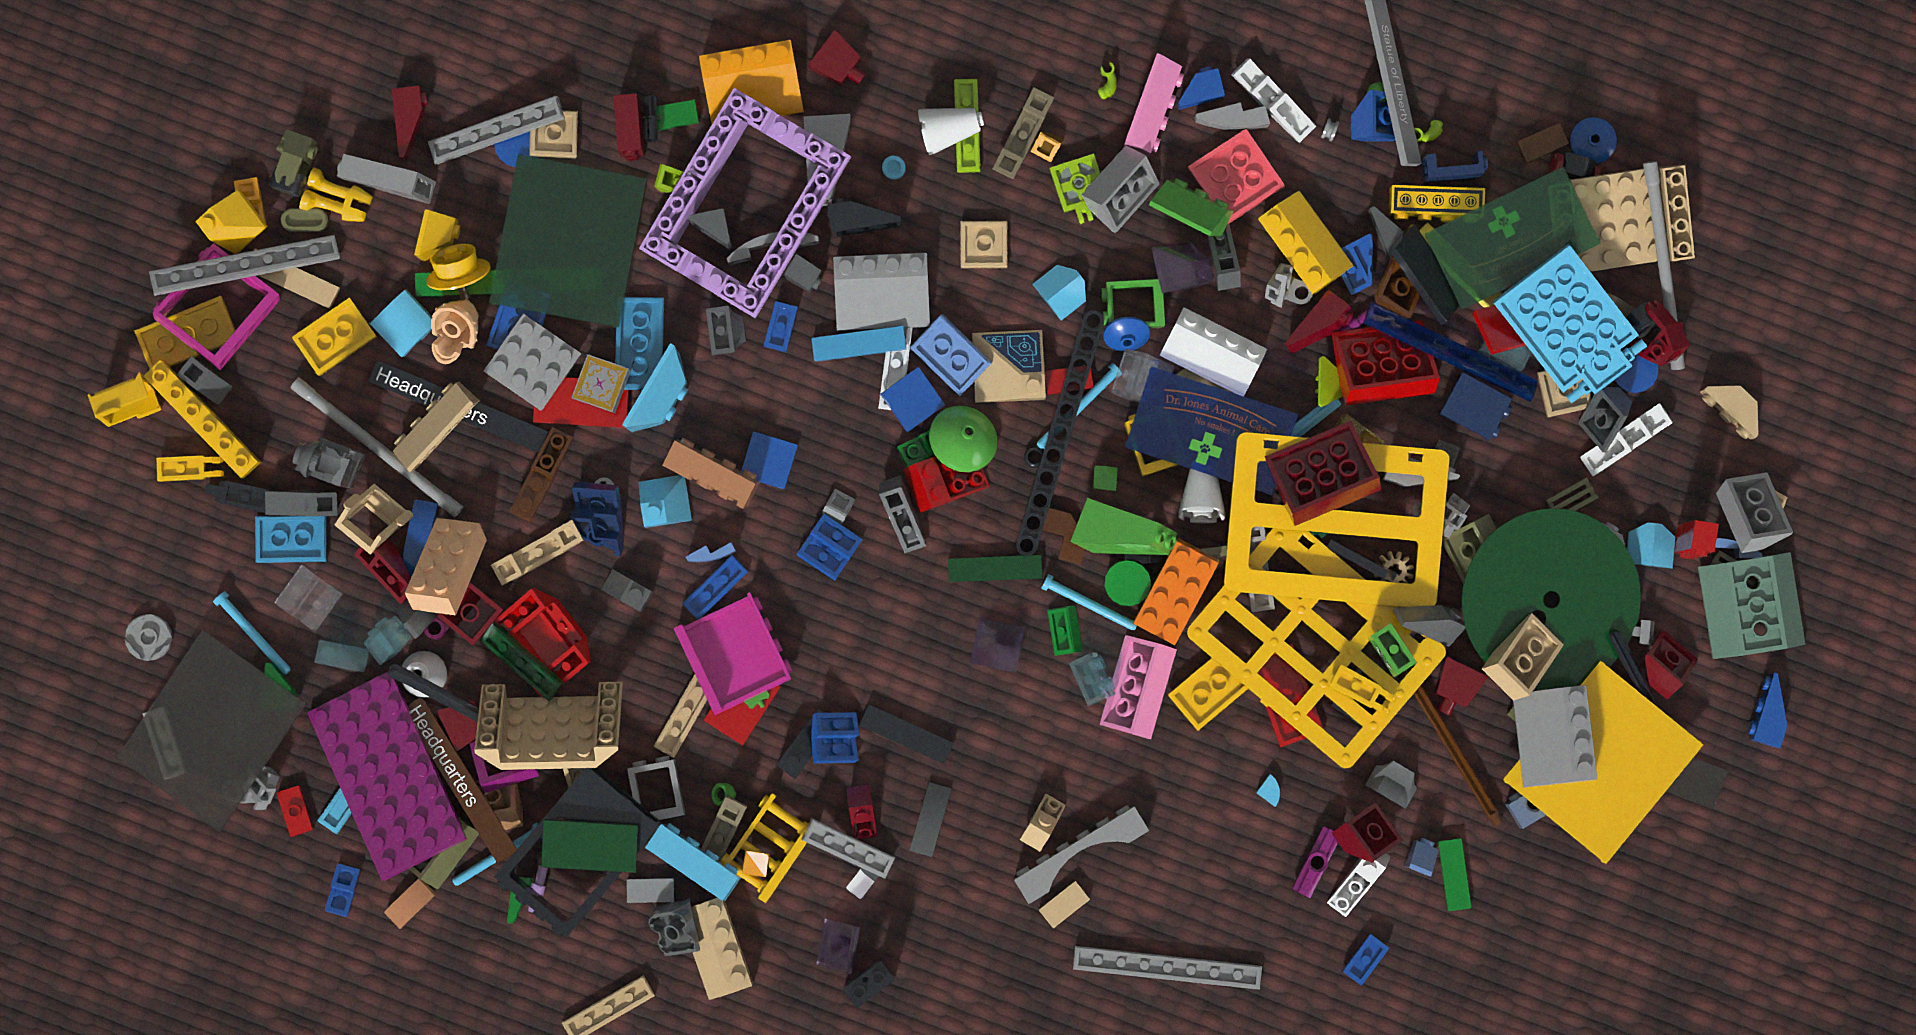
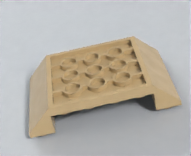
M1685 165L1659 166V187L1669 261L1695 258ZM1644 168L1564 180L1548 185L1552 229L1566 221L1553 231L1555 249L1578 234L1567 244L1572 247L1590 272L1657 261Z
M599 682L598 696L554 697L550 701L544 697L507 698L505 684L482 685L475 754L500 770L596 768L618 750L623 683Z

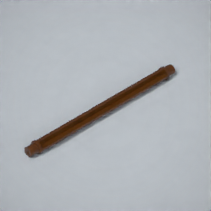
M1409 667L1403 671L1401 676L1404 678L1412 668ZM1421 684L1414 692L1418 703L1446 746L1472 792L1477 797L1487 818L1491 820L1494 827L1501 824L1503 819L1499 814L1500 811L1497 810L1490 796L1485 791L1482 783Z

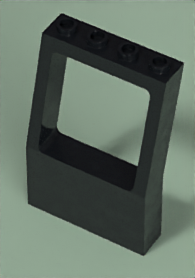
M597 767L585 768L543 818V820H557L558 817H562L564 820L638 824L637 854L655 834L659 826L663 824ZM542 820L494 877L498 880L497 883L500 887L507 891L510 890L516 895L515 898L519 903L534 910L533 914L538 919L546 920L551 924V929L556 934L567 937L622 872L610 871L571 918L566 917L515 874V868L543 836Z

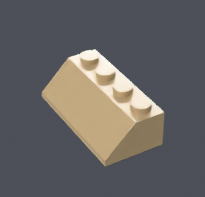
M460 382L454 385L452 383L448 384L441 392L444 396L440 401L434 400L426 408L428 414L423 419L419 416L410 425L413 430L407 436L403 433L394 443L397 446L393 450L394 454L409 472L415 470L480 401Z
M717 897L691 906L700 950L693 952L709 1000L753 986V981L725 901Z

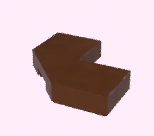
M1049 508L1042 531L1064 536L1058 559L1081 565L1085 549L1070 542L1077 526L1075 520L1070 513Z

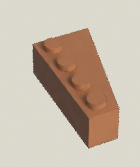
M688 439L674 440L662 466L689 480L695 479L696 483L705 489L717 490L718 496L725 500H737L736 506L742 509L749 506L760 483L756 479L757 474L747 469L741 472L735 468V463L724 459L722 462L714 458L715 453L705 448L702 451L694 448L695 443Z

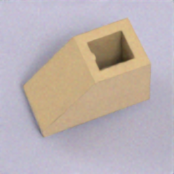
M1045 794L1020 840L1041 851L1066 805Z

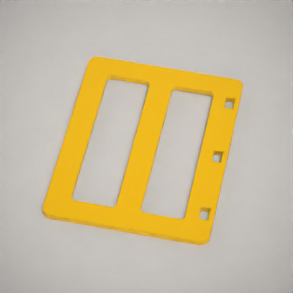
M1248 432L1238 436L1224 575L1226 589L1233 592L1400 607L1435 606L1449 468V456L1445 451L1363 443L1376 471L1420 475L1423 477L1422 505L1419 517L1332 510L1294 526L1285 505L1257 503L1254 500L1257 464L1260 461H1266L1265 456L1308 438ZM1263 440L1278 441L1277 449L1264 448ZM1408 453L1423 454L1421 462L1408 461ZM1257 526L1416 541L1418 549L1415 581L1412 584L1252 570L1248 566L1251 530Z

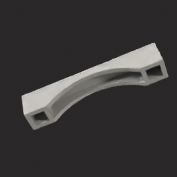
M1128 805L1116 811L1118 816L1111 820L1106 817L1096 823L1097 828L1092 832H1089L1087 829L1076 836L1077 841L1069 845L1067 841L1056 848L1057 853L1051 857L1048 854L1036 860L1037 865L1029 869L1026 866L1017 871L1016 875L1018 877L1014 878V881L1028 904L1049 892L1060 868L1079 851L1103 842L1118 841L1130 843L1148 832L1149 830L1134 806L1129 808Z

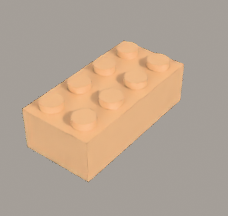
M436 518L405 591L413 610L450 615L457 614L487 541L480 523Z

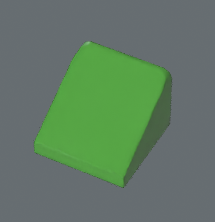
M1095 465L1093 490L1116 491L1117 467Z

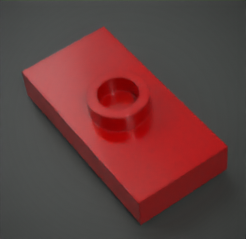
M1086 365L1073 368L1076 372L1081 373L1085 370ZM1067 368L1044 371L1047 395L1060 393ZM1091 368L1084 390L1093 388ZM1076 382L1068 383L1067 392L1079 391V385Z
M300 785L277 792L276 794L290 837L314 830Z

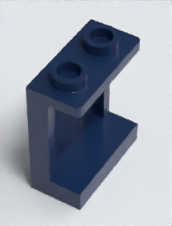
M1477 150L1472 156V165L1437 168L1436 154H1427L1421 160L1423 184L1476 180L1488 169L1487 156H1483V150Z
M1462 372L1438 415L1444 419L1448 418L1483 437L1484 440L1489 441L1491 437L1494 439L1497 437L1501 426L1498 424L1502 417L1507 418L1513 407L1509 405L1512 399Z

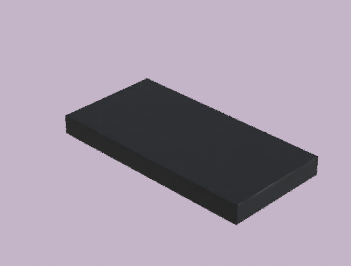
M1415 224L1407 227L1389 251L1442 325L1449 321L1466 297Z

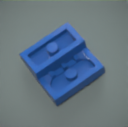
M823 514L797 552V556L835 581L863 539L826 514Z
M856 712L813 714L811 735L813 763H855L859 760L855 737L860 735Z

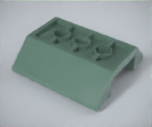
M1791 552L1698 567L1712 659L1750 655L1805 645ZM1749 576H1755L1758 579V586L1755 589H1750L1746 585V580ZM1758 622H1762L1766 627L1765 633L1761 636L1754 632V626Z

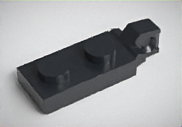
M219 481V486L206 484L204 493L215 495V501L220 502V504L266 513L265 491L271 490L230 481Z

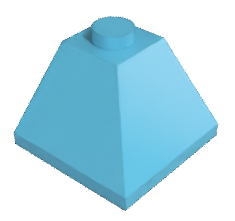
M677 475L638 482L645 528L692 521L685 477Z

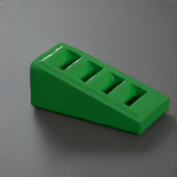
M519 876L531 887L533 877ZM510 892L507 922L510 924L515 923L523 906L516 900V895L513 892Z

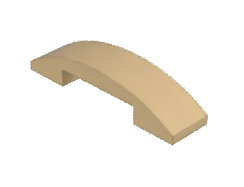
M571 520L491 566L503 586L561 555L584 541L574 521Z

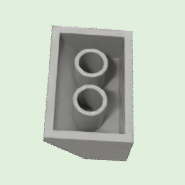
M1125 146L1110 164L1102 170L1093 183L1086 188L1082 197L1088 209L1112 232L1116 233L1156 189L1159 182L1147 156Z
M1768 473L1726 479L1717 491L1716 495L1741 553L1763 550L1793 533Z

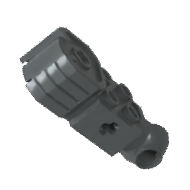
M319 437L316 441L305 444L300 443L295 451L293 463L297 464L295 470L300 471L306 478L310 475L340 487L353 489L366 454Z

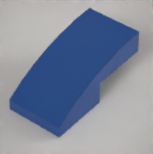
M337 863L325 912L344 917L349 916L360 869Z

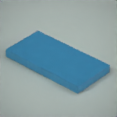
M617 297L615 364L631 369L624 390H643L663 356L664 298Z

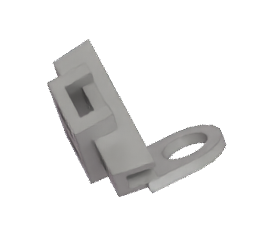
M1280 263L1269 280L1265 298L1281 308L1284 300L1302 305L1307 304L1312 299L1313 294L1303 281L1292 277L1294 266ZM1299 287H1306L1308 289V296L1303 300L1298 299L1295 295V291Z
M1454 493L1445 502L1447 508L1444 513L1442 536L1448 538L1454 530L1458 531L1467 518L1465 513L1470 506ZM1420 502L1413 505L1412 512L1414 517H1419L1418 508L1421 509L1422 505Z
M262 765L261 770L248 768L247 771L250 773L248 780L229 779L223 784V794L229 801L255 803L254 810H266L267 805L271 803L274 796L275 787L280 776L273 768ZM230 784L235 785L238 789L236 797L232 796L228 791Z

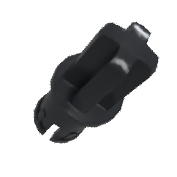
M647 95L644 98V116L641 118L644 122V142L652 143V139L653 142L658 141V122L660 117H658V97L654 95Z

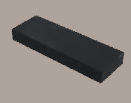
M1330 540L1327 546L1329 547L1328 549L1383 579L1392 581L1397 575L1393 570L1339 541Z

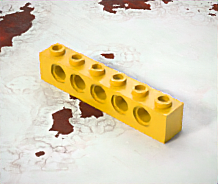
M159 360L144 375L145 379L240 478L247 477L261 463L165 361Z

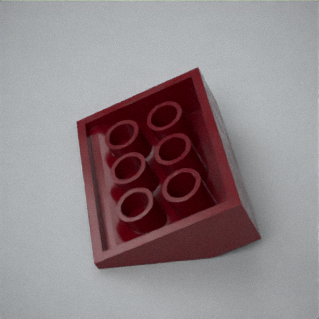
M1352 421L1265 456L1269 470L1294 526L1381 490L1380 477Z

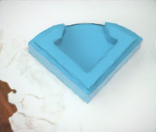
M1269 774L1256 793L1276 807L1280 797V789L1275 778Z

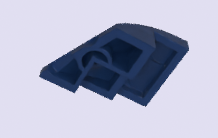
M574 482L572 492L576 507L569 517L570 521H574L584 540L599 548L601 546L607 547L615 551L614 555L621 556L623 553V517L618 485Z

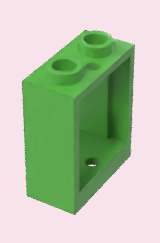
M1162 279L1106 282V288L1101 289L1102 302L1107 303V311H1103L1104 325H1108L1114 320L1112 290L1152 288L1154 321H1146L1149 329L1164 328Z

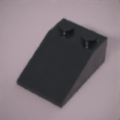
M845 198L832 200V204L827 205L833 238L902 227L900 216L852 201L846 202Z

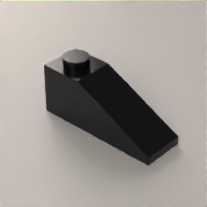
M818 708L815 713H824V712ZM813 716L776 764V766L794 779L798 777L813 756L811 739Z

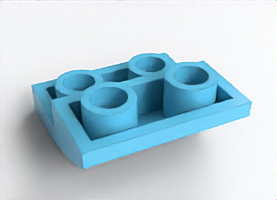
M404 290L370 325L401 357H404L432 330V316L407 290Z

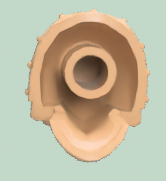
M468 299L444 303L435 308V312L432 315V334L438 337L432 343V352L436 360L442 364L453 362L460 356L462 348H474L476 344L479 315L475 306Z

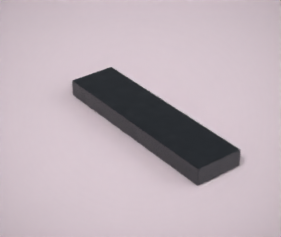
M870 704L859 725L942 764H945L954 744Z

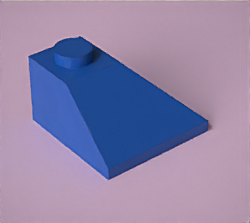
M1369 90L1351 115V139L1366 142L1396 141L1387 102L1381 104V100L1386 98L1385 92Z

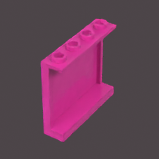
M750 592L747 593V597L684 627L680 625L674 628L714 715L791 680L789 673L793 672L787 659L782 660L779 652L783 651L777 638L772 639L769 631L773 630L767 617L762 618L759 612L763 609L758 597L753 598Z

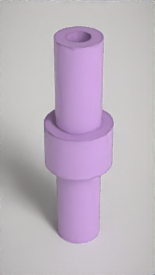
M541 865L538 867L535 883H532L531 887L540 895H544L546 888L544 882L548 867H541ZM528 907V911L533 913L534 910Z

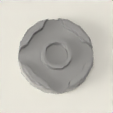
M152 614L140 615L133 619L125 632V644L129 652L136 658L146 661L157 660L164 656L170 649L173 640L169 624L161 617Z

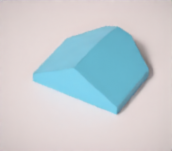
M1056 265L1032 284L1061 321L1086 302L1085 281L1075 269Z
M1646 523L1628 532L1627 550L1635 565L1673 568L1676 537L1662 524Z

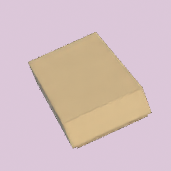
M1074 881L1041 907L1039 911L1052 928H1055L1090 899L1077 882Z

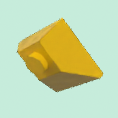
M240 189L210 207L196 221L210 241L234 254H239L268 227Z
M425 209L414 255L420 260L426 261L438 250L452 245L454 238L458 239L461 226L458 225V220Z

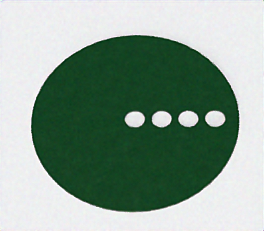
M1552 508L1535 510L1519 515L1507 521L1490 534L1473 556L1462 590V614L1465 628L1473 647L1485 663L1494 650L1529 614L1535 610L1544 612L1546 621L1543 625L1563 644V647L1534 688L1537 690L1578 686L1582 684L1600 661L1610 667L1618 659V655L1608 635L1615 630H1619L1628 645L1638 621L1641 602L1640 582L1634 561L1617 535L1607 526L1588 515L1572 510ZM1549 591L1557 592L1560 597V602L1555 608H1548L1543 603V597Z

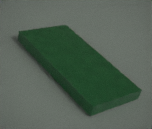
M544 819L541 867L636 873L639 825Z

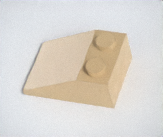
M1531 613L1494 650L1482 667V670L1513 701L1530 696L1563 647V644Z

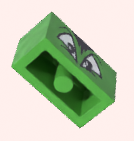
M1391 623L1368 638L1393 677H1396L1417 663Z

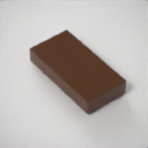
M1560 123L1516 142L1525 163L1569 144Z

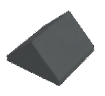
M723 208L690 215L688 219L692 226L730 250L732 248L727 217Z

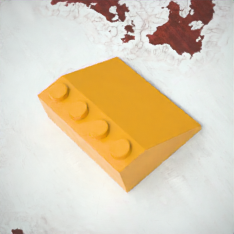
M791 40L699 56L712 124L733 88L770 108L780 116L804 112Z

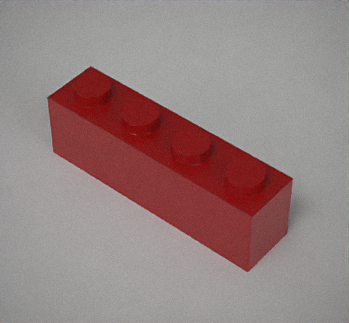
M1694 520L1677 525L1674 553H1680V558L1698 559V557H1707L1708 553L1715 552L1719 524Z

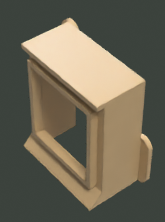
M373 484L363 494H353L344 502L343 506L345 509L335 523V526L371 555L380 544L413 517V513L404 509L378 486ZM364 506L389 525L374 541L349 521Z

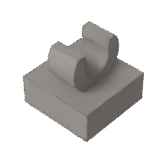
M1641 620V627H1634L1632 636L1640 637V644L1652 645L1655 622Z

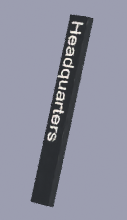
M378 360L368 380L370 383L425 406H429L434 400L439 402L444 396L441 392L445 388ZM479 402L461 420L539 453L549 434L546 430Z

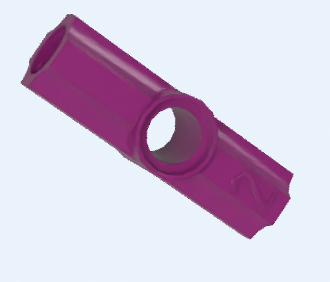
M1324 826L1310 853L1306 856L1305 863L1292 887L1293 890L1308 898H1311L1338 844L1332 835L1334 831ZM1314 856H1320L1323 860L1322 866L1318 869H1314L1311 866V859Z

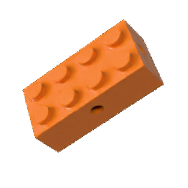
M1177 538L1174 548L1168 555L1133 624L1175 645L1219 564V559Z

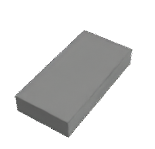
M674 878L627 879V903L674 902Z

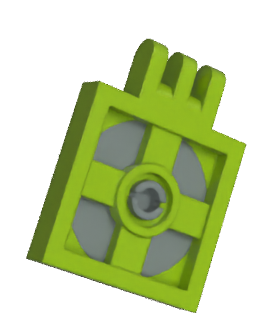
M1094 154L1051 167L1050 172L1063 212L1075 210L1080 224L1085 223L1083 213H1086L1088 221H1092V213L1088 209L1082 194L1100 175Z

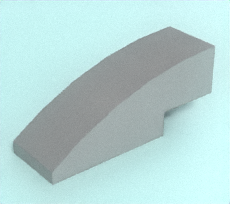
M1241 102L1198 113L1194 117L1196 123L1223 130H1255L1266 128L1270 125L1266 106L1243 111Z

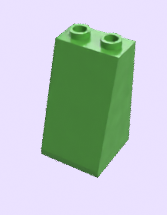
M1087 498L1070 542L1092 553L1169 555L1171 549L1176 544L1177 532L1158 522Z

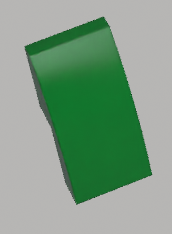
M929 431L896 447L906 468L935 455L930 445Z

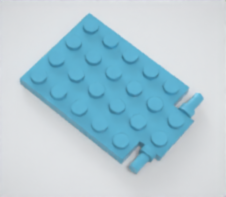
M1569 244L1492 301L1562 392H1565L1580 379H1583L1578 384L1579 387L1566 396L1571 403L1583 394L1587 395L1591 391L1594 394L1598 393L1632 367L1630 362L1635 359L1634 356L1647 347L1641 339L1629 349L1626 347L1624 350H1620L1639 335Z

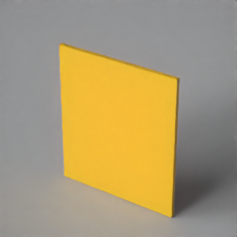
M1600 661L1580 685H1586L1597 780L1523 788L1520 759L1503 780L1598 857L1602 863L1607 864L1697 754L1703 744L1606 666L1604 662Z

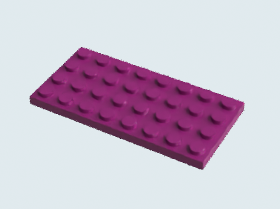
M388 672L307 712L382 881H386L467 840V836L397 681L389 676Z

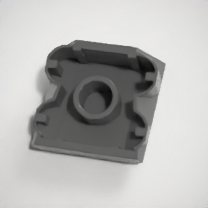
M690 898L670 903L664 902L654 907L653 916L650 917L648 923L650 928L659 934L658 945L665 956L700 950Z

